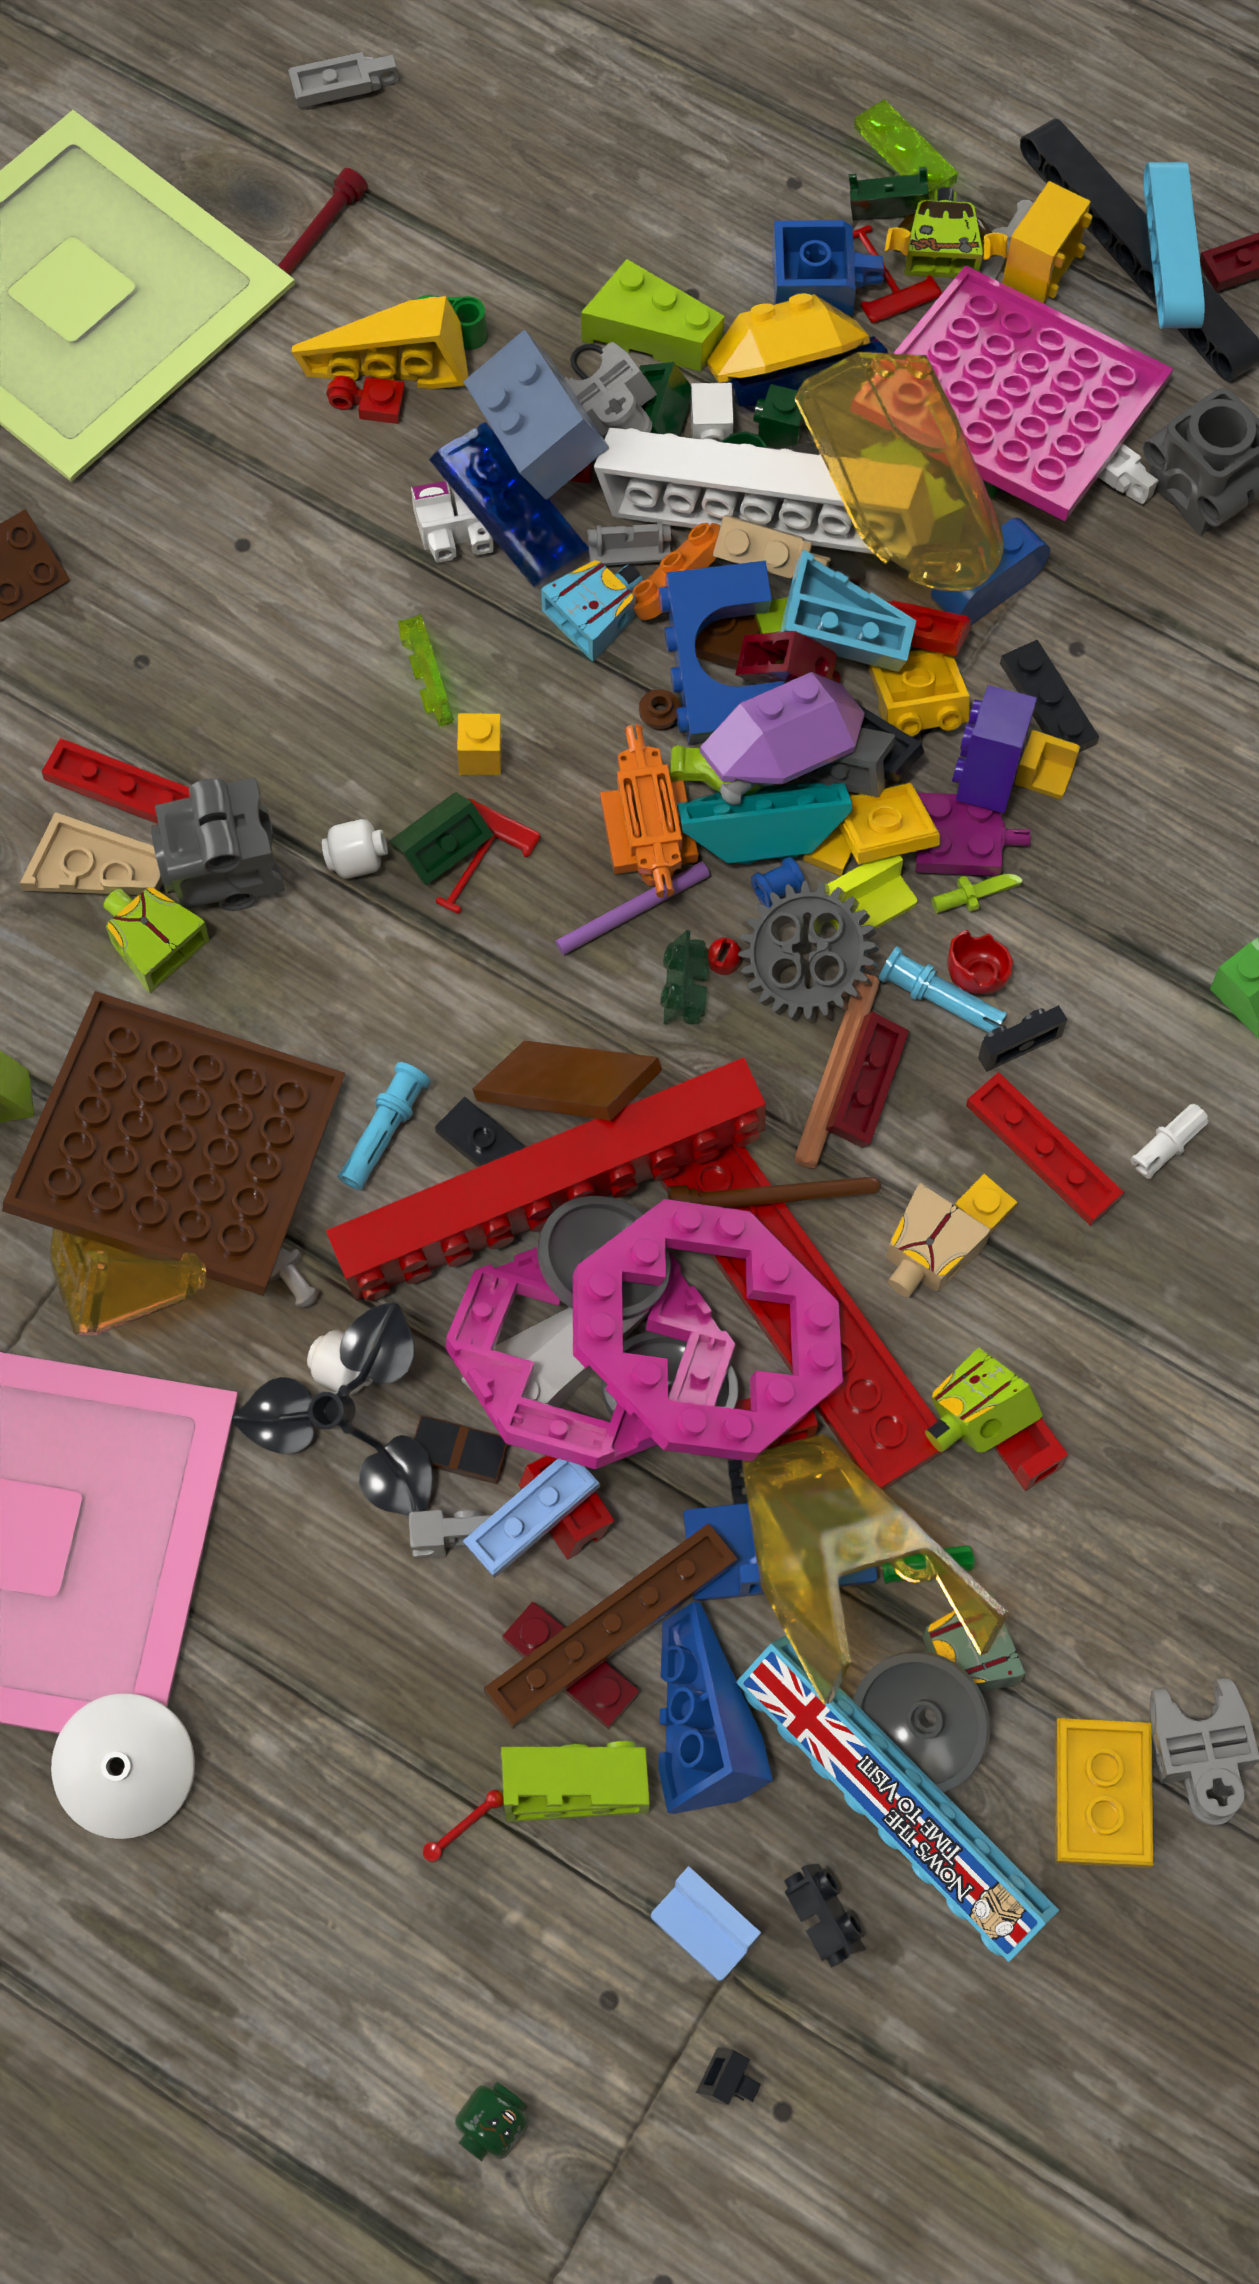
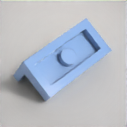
M689 1866L677 1878L675 1887L651 1913V1919L717 1981H723L756 1944L761 1934L757 1928Z

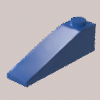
M693 1601L662 1622L661 1678L667 1682V1708L660 1709L659 1725L666 1726V1752L659 1753L658 1770L667 1813L672 1814L741 1801L773 1781L760 1730L739 1685L736 1683L735 1676L701 1603Z

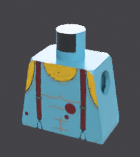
M594 560L544 586L541 589L542 611L593 662L633 621L635 617L633 607L636 605V598L632 590L643 579L638 570L631 564L626 565L616 574H613L601 561Z

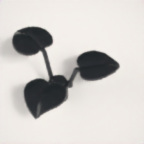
M385 1303L371 1308L359 1316L344 1333L340 1344V1360L346 1368L360 1373L348 1384L341 1385L338 1392H321L312 1398L310 1391L304 1384L296 1379L279 1377L259 1387L246 1404L232 1416L233 1423L251 1441L267 1450L281 1454L297 1453L308 1447L314 1440V1425L320 1429H342L345 1434H351L372 1446L378 1452L364 1460L359 1473L361 1490L369 1502L384 1511L409 1516L411 1512L425 1511L430 1501L433 1490V1466L427 1451L417 1440L406 1435H399L394 1437L385 1447L379 1440L354 1427L351 1423L355 1417L356 1409L353 1400L349 1396L350 1392L362 1385L368 1376L378 1384L394 1383L403 1378L413 1365L415 1358L414 1338L401 1307L396 1303Z

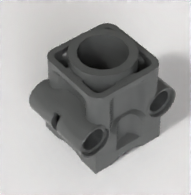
M1219 388L1172 419L1167 426L1143 442V453L1152 466L1150 474L1158 479L1155 490L1178 508L1186 522L1200 536L1213 527L1220 526L1246 508L1248 504L1259 499V418L1229 389Z
M256 777L229 784L217 778L203 779L191 785L189 788V798L155 805L158 824L151 826V834L160 875L166 892L168 894L176 893L181 906L188 909L219 902V906L224 910H243L254 905L257 897L285 891L281 869L274 861L272 853L274 834L267 807L261 804V793Z

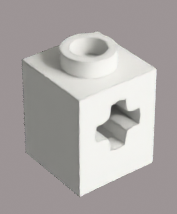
M691 383L690 411L691 436L693 439L702 440L708 438L721 442L730 434H733L732 383Z

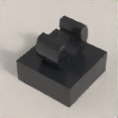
M717 2048L696 2093L711 2102L725 2105L730 2104L733 2096L742 2101L746 2099L753 2103L761 2084L744 2075L750 2061L749 2058L735 2050Z

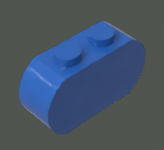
M1013 518L951 562L936 580L931 590V599L943 611L969 616L972 626L1029 584L1038 575L1049 558L1050 547L1021 518Z

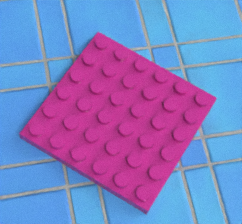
M965 265L854 400L852 413L1066 521L1169 382L1173 368Z

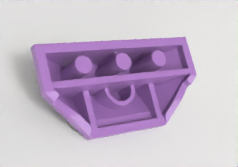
M810 672L740 703L701 745L700 753L724 782H735V779L751 783L784 784L853 753L865 712L842 684Z

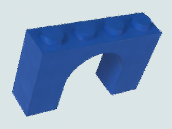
M766 560L668 572L666 574L665 587L658 588L661 612H668L670 627L664 628L666 649L668 653L674 652L676 667L670 668L673 693L680 692L682 707L676 708L679 733L686 732L688 745L704 743L740 703L785 684L784 681L740 687L721 684L706 674L700 666L695 652L697 637L711 623L724 618L769 612L772 598Z

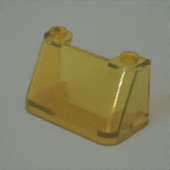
M55 1228L52 1229L50 1244L51 1268L75 1335L95 1336L193 1299L197 1290H203L205 1286L206 1267L203 1262L199 1261L196 1253H184L181 1261L150 1260Z

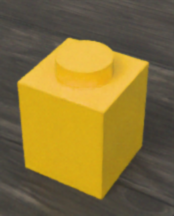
M458 713L457 755L459 775H501L502 734L500 714Z

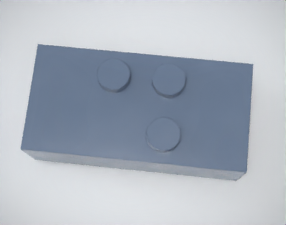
M525 329L463 381L519 473L546 500L609 448L551 357Z

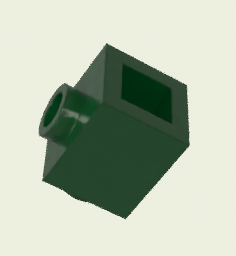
M770 384L766 399H758L753 422L759 423L758 435L768 447L778 450L789 449L797 452L806 424L809 393Z

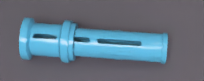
M897 946L894 948L879 975V981L883 983L890 981L910 992V998L920 1001L925 998L987 1033L1000 1027L999 1024L1004 1022L1008 1013L1002 1012L936 976L937 970L934 969V966L930 964L923 966L903 955L901 948Z
M403 1062L396 1064L394 1068L396 1075L386 1092L379 1093L376 1098L377 1111L359 1139L347 1163L337 1176L343 1183L353 1189L362 1190L369 1175L386 1149L394 1132L401 1122L410 1120L413 1114L411 1108L421 1090L428 1089L431 1083L430 1078L425 1073L412 1065Z

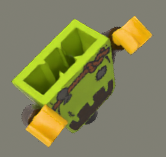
M942 187L934 191L933 201H920L916 214L907 215L898 227L888 229L884 251L902 252V255L906 256L904 275H932L933 277L955 278L965 265L980 272L983 253L984 260H988L996 255L1007 258L1008 236L1003 233H992L983 219L976 217L974 205L970 202H956V192L951 188Z

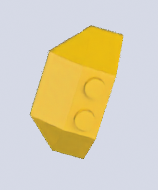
M803 293L794 295L789 298V301L779 304H759L752 307L751 311L739 314L708 358L707 365L718 383L730 381L732 378H745L844 353L858 346L870 343L869 335L856 320L817 295Z

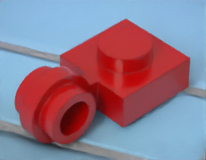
M336 376L328 384L326 395L330 405L334 408L347 410L352 405H359V419L399 424L406 392L405 382L365 377L363 390H360L356 387L357 384L352 378Z

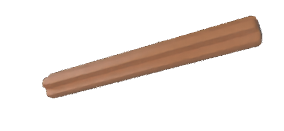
M866 973L864 975L872 983L871 985L858 983L856 989L862 997L860 1000L850 996L847 1005L848 1010L844 1013L795 1154V1163L808 1169H814L818 1165L829 1131L825 1130L864 1016L870 1013L879 988V979Z

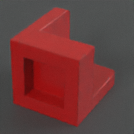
M1042 1418L995 1447L997 1453L1024 1491L1029 1490L1060 1470L1068 1457L1067 1452Z

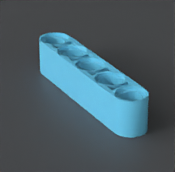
M1147 162L1144 170V197L1160 329L1202 328L1205 302L1188 163Z

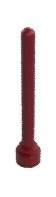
M344 168L336 177L333 188L334 194L278 264V267L288 275L293 273L346 204H352L353 201L358 202L368 190L366 180L358 172L351 168Z

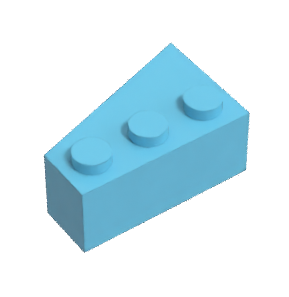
M803 549L796 562L780 632L797 631L833 650L838 657L899 672L908 659L916 620L874 593H867L850 582L847 576L839 571L834 572L815 560L814 555Z

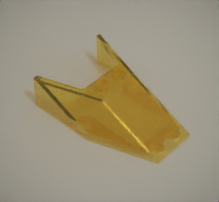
M824 1434L767 1449L753 1462L741 1461L761 1588L823 1705L832 1703L851 1663L838 1586V1578L844 1575L890 1562L895 1572L909 1582L922 1583L936 1578L979 1655L989 1652L1009 1613ZM920 1553L926 1559L927 1567L921 1570L912 1569L905 1564L903 1558Z

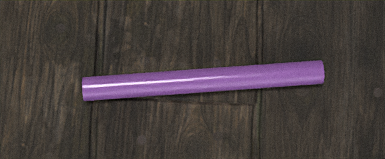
M702 861L671 878L675 891L672 896L710 876L708 868ZM664 883V898L657 897L656 887H653L555 941L557 948L564 956L672 896H666Z

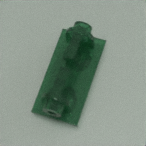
M686 930L673 943H670L664 953L663 965L667 968V978L660 997V1004L664 1007L663 1024H668L677 1016H682L685 1023L694 1025L699 1024L701 1017L705 1016L707 987L693 984L692 979L701 982L707 980L709 949L705 947L706 943L703 940H690L691 931Z

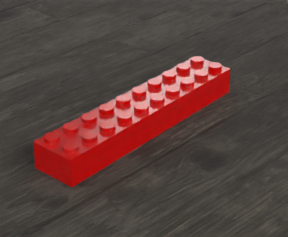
M743 1057L629 1104L611 1121L593 1119L326 1230V1233L355 1301L363 1298L365 1301H373L387 1295L390 1292L389 1287L404 1281L407 1284L420 1282L432 1274V1269L444 1264H448L449 1267L461 1265L473 1257V1252L488 1246L491 1250L504 1247L514 1240V1235L528 1229L531 1232L541 1231L549 1216L559 1206L570 1200L585 1196L608 1197L613 1195L614 1198H620L634 1192L638 1188L637 1184L651 1178H654L655 1181H661L673 1176L679 1171V1166L691 1161H695L696 1164L708 1162L720 1154V1149L736 1144L737 1147H742L753 1143L760 1138V1133L765 1131L766 1103Z

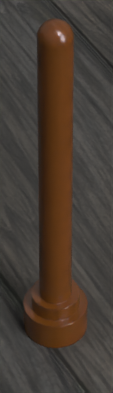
M862 1177L699 1193L696 1188L688 1189L687 1185L668 1187V1199L731 1208L871 1195L880 1191L881 1182L876 1177Z

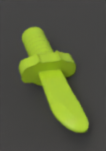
M1001 874L972 885L967 876H961L957 879L958 889L932 897L931 903L936 913L965 904L969 912L980 908L977 899L1021 885L1022 879L1014 874Z

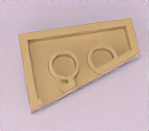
M56 812L20 882L22 891L110 894L114 890L121 888L128 895H140L146 888H154L159 891L163 884L154 846Z

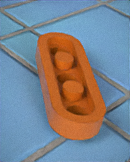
M701 523L690 531L688 539L676 551L666 555L662 559L660 566L646 580L641 581L633 588L632 593L636 598V605L633 607V610L639 619L649 620L662 613L658 588L665 587V579L668 572L708 568L718 558L713 556L720 530L719 524L711 523L709 525L708 523Z

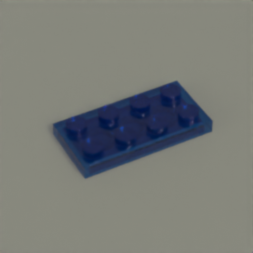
M486 422L438 449L429 459L534 588L582 557L589 549L549 498L546 500L519 473L500 440Z

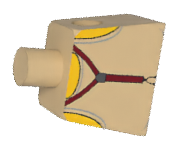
M920 1183L888 1247L887 1259L898 1266L887 1281L888 1285L896 1293L904 1297H910L920 1282L934 1291H940L983 1250L991 1229Z

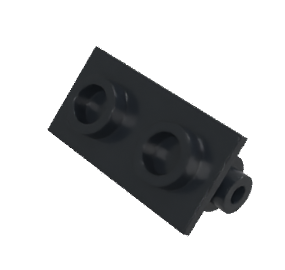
M819 1864L805 1865L801 1869L806 1878L803 1877L801 1872H798L784 1880L788 1888L785 1894L800 1921L804 1922L817 1914L821 1921L806 1930L822 1961L827 1960L832 1968L848 1959L844 1952L845 1949L849 1955L866 1950L861 1941V1938L864 1937L862 1927L850 1911L845 1912L836 1896L840 1894L839 1886L828 1869H822Z

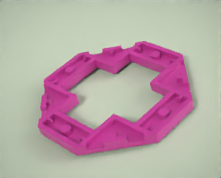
M663 1199L577 1265L573 1272V1356L586 1369L591 1367L607 1383L605 1388L607 1392L630 1416L635 1413L652 1431L650 1437L663 1450L753 1462L780 1436L785 1435L820 1402L832 1395L842 1384L839 1302L750 1211ZM665 1248L746 1259L747 1298L790 1304L793 1375L756 1370L750 1378L751 1411L668 1400L667 1358L623 1353L622 1281L661 1286L666 1278Z
M537 1247L514 1255V1261L494 1268L490 1264L474 1270L447 1334L445 1349L506 1444L593 1469H598L658 1445L650 1437L652 1431L635 1413L630 1416L618 1402L611 1421L607 1422L524 1398L533 1374L534 1362L494 1351L516 1294L560 1305L561 1300L550 1289L541 1273L537 1257ZM669 1253L671 1264L669 1281L663 1294L651 1308L646 1331L687 1342L668 1400L716 1406L733 1356L735 1343L726 1330L721 1332L711 1317L712 1310L695 1286L688 1285L680 1273L681 1266L674 1256Z

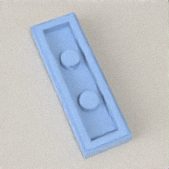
M557 1459L466 1537L463 1542L488 1572L496 1578L600 1487V1483L585 1466Z

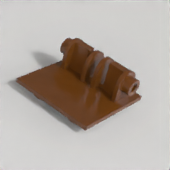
M26 509L0 523V621L70 581Z

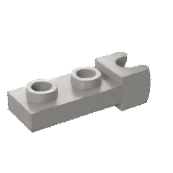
M442 1510L409 1513L410 1546L413 1558L446 1557V1548L466 1547L463 1540L492 1515L482 1516V1513L476 1510L456 1512L454 1518H444Z

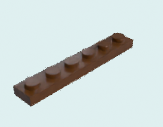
M708 1523L485 1686L484 1693L509 1726L514 1729L735 1566L737 1558Z

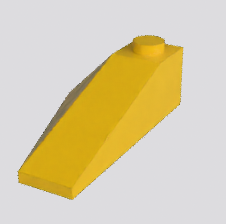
M446 296L406 301L292 346L291 351L307 377L334 379L336 376H347L355 381L360 375L387 380L417 381V388L423 389L466 386L463 381L468 378L461 323Z

